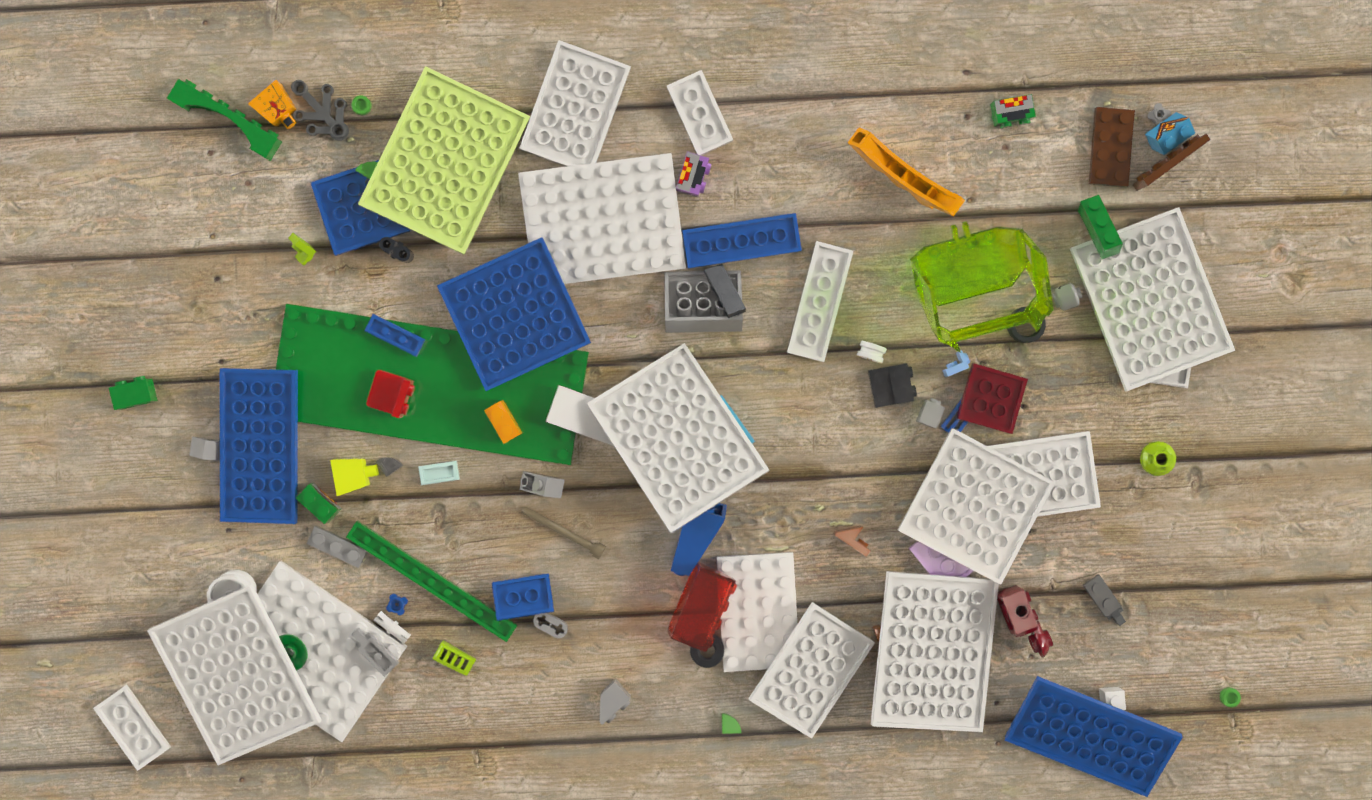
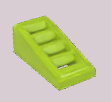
M444 640L432 658L465 676L468 675L476 661V658ZM444 649H447L445 657H442ZM452 652L455 653L452 660L449 661L448 658ZM458 656H461L459 664H454ZM465 659L469 660L465 669L461 668Z

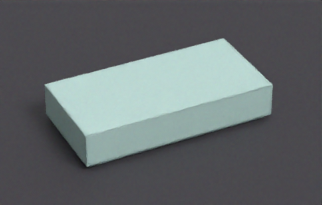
M457 461L418 466L421 485L460 480Z

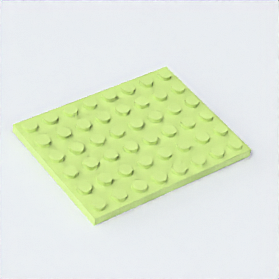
M425 66L358 205L465 255L526 129L530 116Z

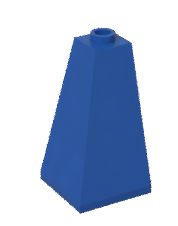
M718 503L682 526L671 571L676 575L690 576L724 523L727 509L726 504Z

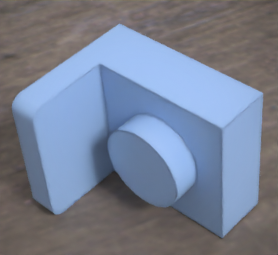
M962 350L956 352L960 363L958 364L957 361L947 364V369L942 370L945 377L969 368L970 360L967 353H963Z

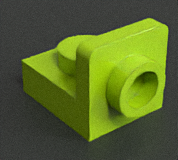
M292 233L288 239L293 243L291 247L298 252L295 258L305 266L307 262L312 260L316 251L309 243L295 233Z

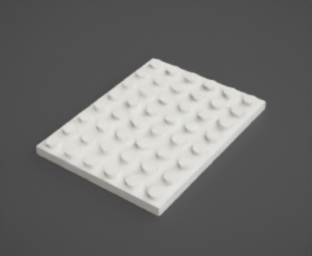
M672 153L518 173L528 243L543 237L564 284L686 268Z
M1179 207L1117 230L1123 243L1119 254L1101 260L1092 240L1070 248L1125 391L1235 351Z
M685 343L587 403L589 409L670 534L769 472L768 467Z
M279 561L257 595L278 636L284 634L294 635L305 644L308 658L305 665L297 670V673L321 718V721L315 725L340 742H343L388 676L387 674L384 677L357 650L358 647L355 644L358 641L352 636V633L358 628L365 634L369 632L397 660H399L407 645L402 644L398 639L387 634L385 630L284 562Z
M886 572L871 715L872 726L983 732L998 583L988 578Z
M252 584L147 630L217 765L306 729L321 721Z

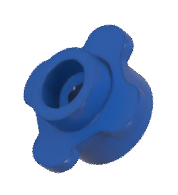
M391 594L386 610L403 615L408 599Z

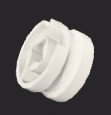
M861 341V349L857 352V356L882 364L884 360L882 356L886 353L887 349L870 342Z

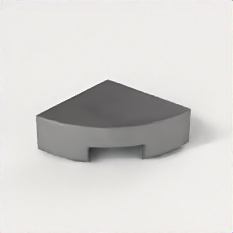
M381 458L375 461L386 477L403 466L401 462L394 458Z

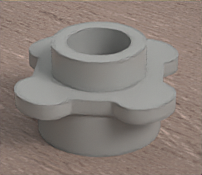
M1161 103L1155 104L1154 109L1148 113V119L1156 123V125L1171 116L1170 110L1164 109Z

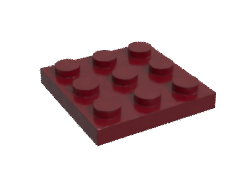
M972 363L956 419L1013 434L1028 379Z

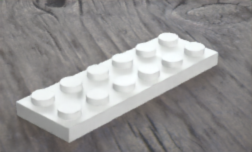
M816 241L787 353L820 362L825 361L853 255L852 250Z

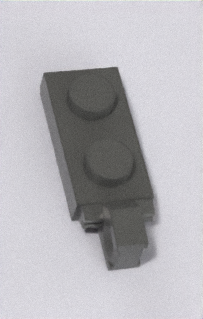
M1099 574L1083 584V587L1103 616L1107 617L1108 620L1113 618L1119 626L1126 622L1120 614L1123 611L1120 603Z

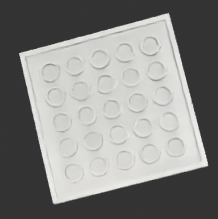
M951 428L898 531L1001 585L1055 482Z

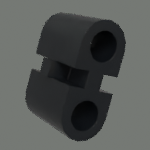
M384 237L380 240V248L390 254L391 258H396L404 263L413 261L414 253L403 246L404 243L397 242L389 237Z

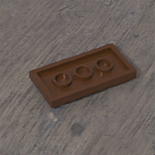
M1095 108L1089 184L1116 187L1129 186L1135 110Z
M1197 134L1189 138L1182 144L1183 146L1173 150L1166 155V158L1151 166L1152 169L1136 177L1137 182L1133 184V187L1138 191L1149 186L1211 139L1207 134L1202 136Z

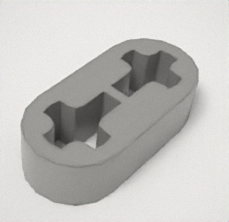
M550 613L534 616L533 622L538 629L555 638H562L567 634L568 625L560 618ZM543 615L546 616L545 620L548 621L550 625L547 623H543L542 625L539 624V619H537V617H542ZM551 625H563L562 629L564 630V632H559V634L556 633V628L552 627Z

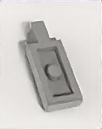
M358 628L352 633V636L358 641L355 644L358 647L357 650L384 677L399 663L369 632L365 634Z

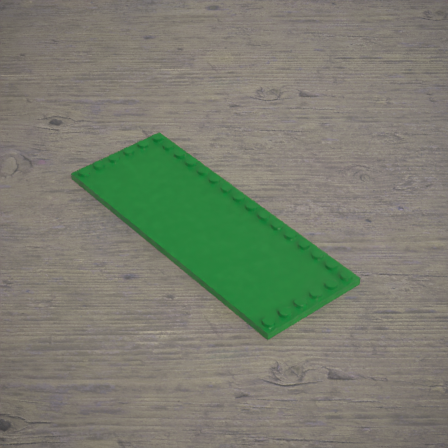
M286 304L276 369L298 370V422L571 465L576 432L548 423L546 418L558 385L583 394L589 352L575 350L485 391L458 331L387 320L425 339L416 357L364 331L371 317ZM377 370H383L414 380L413 385L415 389L412 397L409 396L407 404H409L407 414L403 415L402 418L393 417L390 413L367 406L366 402ZM501 400H504L522 431V434L503 444L484 411Z

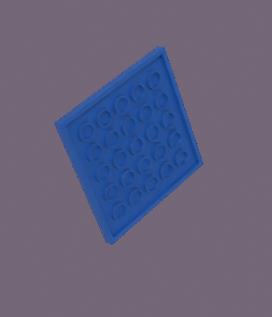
M543 237L437 285L485 391L591 343Z

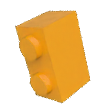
M504 400L484 410L503 444L522 434L520 427Z

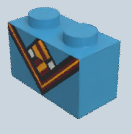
M1175 112L1147 132L1145 136L1152 150L1166 155L1194 135L1195 130L1189 117Z

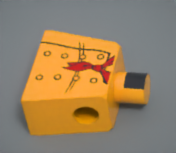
M277 80L248 103L276 127L283 123L287 129H290L296 124L291 114L297 109L283 85Z

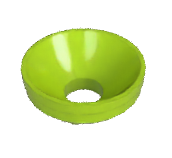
M1155 441L1143 448L1140 454V462L1142 468L1147 473L1154 476H1162L1168 474L1174 468L1176 454L1167 443ZM1160 453L1166 456V462L1163 465H1159L1156 461V457Z

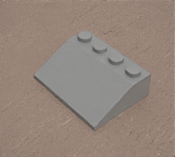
M741 270L726 271L742 300ZM705 271L665 272L666 333L742 331L743 313L731 318L726 316L705 275Z

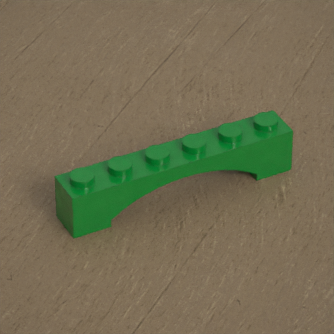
M180 79L177 80L167 97L168 100L188 112L190 109H206L226 116L246 135L251 144L249 149L269 161L272 160L282 143L281 140L277 139L278 134L270 129L267 132L262 130V124L253 119L249 122L244 119L246 115L237 109L234 112L229 110V104L220 99L218 102L211 99L213 95L203 89L201 92L196 90L197 85L187 79L185 82Z

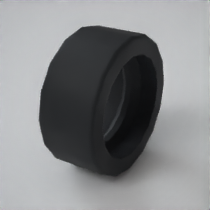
M1021 307L1014 310L1007 321V330L1010 336L1020 343H1031L1038 340L1044 334L1046 328V320L1043 314L1033 307ZM1022 314H1030L1036 318L1037 329L1030 336L1020 335L1015 328L1016 319Z

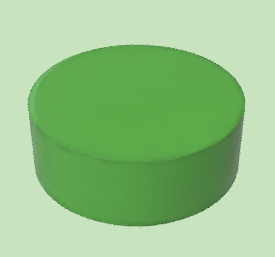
M359 95L352 100L351 107L356 114L364 116L371 111L372 104L366 96Z
M1227 687L1220 692V701L1227 707H1236L1241 701L1240 693L1234 688Z

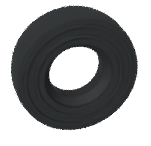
M712 633L698 635L690 646L691 658L697 665L703 668L716 666L724 656L722 640ZM704 643L712 644L715 648L714 655L709 658L703 657L700 654L701 645Z

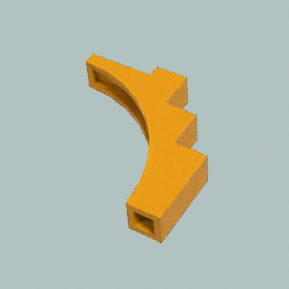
M859 127L848 141V144L873 169L884 173L897 187L908 191L920 204L931 209L936 208L954 216L965 202L961 196L945 189L912 168L881 143L871 132Z

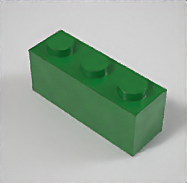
M1096 195L1082 200L1078 212L1101 260L1119 254L1123 243L1100 196Z

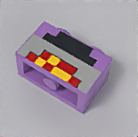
M687 151L676 191L698 197L699 193L703 194L706 182H703L705 174L709 175L712 165L708 163V157Z

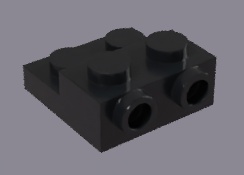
M907 363L868 370L875 408L914 401L917 391L915 385H911L910 378H913V370L911 366L908 367Z

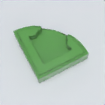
M372 161L360 164L355 171L370 179L378 162Z
M722 713V734L741 733L738 721L731 715Z

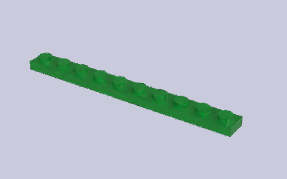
M356 521L346 538L505 642L508 641L518 626L509 619L497 621L494 609L361 522Z

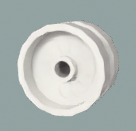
M241 570L227 571L215 579L209 586L207 602L209 603L250 584L253 585L257 593V585L247 572Z

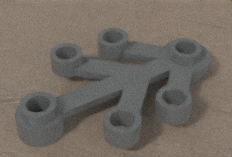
M295 80L291 85L292 92L297 96H302L316 112L296 110L293 113V118L298 122L305 120L325 121L329 125L317 127L315 124H309L306 127V132L310 136L329 134L337 141L347 138L349 128L344 123V110L347 107V102L343 98L335 100L334 105L337 109L336 120H334L330 116L331 96L334 94V88L330 84L322 86L323 105L321 106L308 92L307 84L302 80ZM299 86L304 87L302 92H298ZM330 87L331 91L325 93V88ZM343 101L344 105L338 107V102ZM298 113H302L301 119H297ZM311 127H315L314 133H310ZM338 128H342L341 134L336 133Z

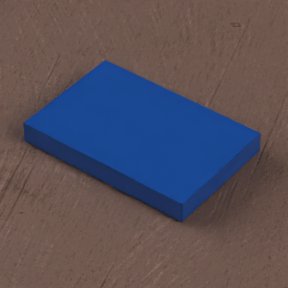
M549 573L492 582L497 621L554 612Z

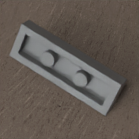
M314 526L306 543L358 568L361 566L367 553L365 549L318 526Z

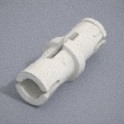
M382 611L373 620L387 630V634H392L402 644L411 636V634L398 625L397 621L394 622Z

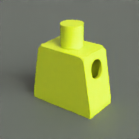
M365 459L330 460L337 496L370 485L369 477L379 475L377 465L367 466Z

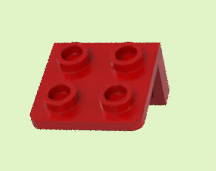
M377 370L366 402L367 406L390 413L393 417L402 418L403 415L407 414L409 408L407 403L409 396L412 397L415 389L413 385L414 380L383 370Z

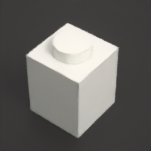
M1119 687L1099 688L1101 702L1126 710L1124 690Z

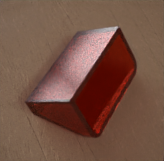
M698 562L687 579L667 630L670 638L707 652L708 647L711 648L714 643L715 637L713 635L715 630H719L722 619L720 618L722 613L726 612L729 607L728 599L730 594L733 595L736 590V580Z

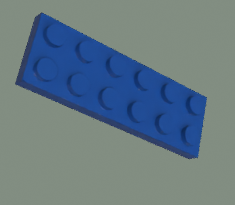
M796 213L682 230L688 269L802 251Z

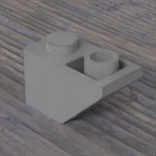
M523 471L519 490L544 497L561 498L564 479Z
M614 679L601 692L600 723L602 725L605 722L610 723L616 717L615 713L619 709L624 710L631 703L629 701L631 695L617 679Z

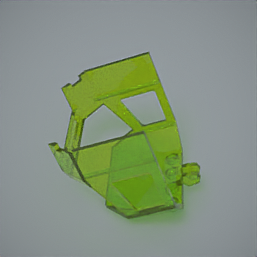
M966 221L962 222L964 236L959 237L956 225H951L953 239L924 246L910 259L916 294L931 330L939 342L953 347L958 352H960V347L956 342L1025 323H1030L1037 332L1042 326L1041 323L1045 317H1049L1054 310L1047 257L1021 228L994 227L970 234L969 225ZM1026 244L1030 248L1031 263L1027 257ZM1027 269L1035 286L1036 295L1024 311L952 331L940 326L937 306L1012 287L1023 271Z

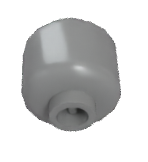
M1072 283L1056 287L1055 293L1052 294L1056 308L1060 307L1062 311L1079 306V299L1082 298L1080 288H1075Z

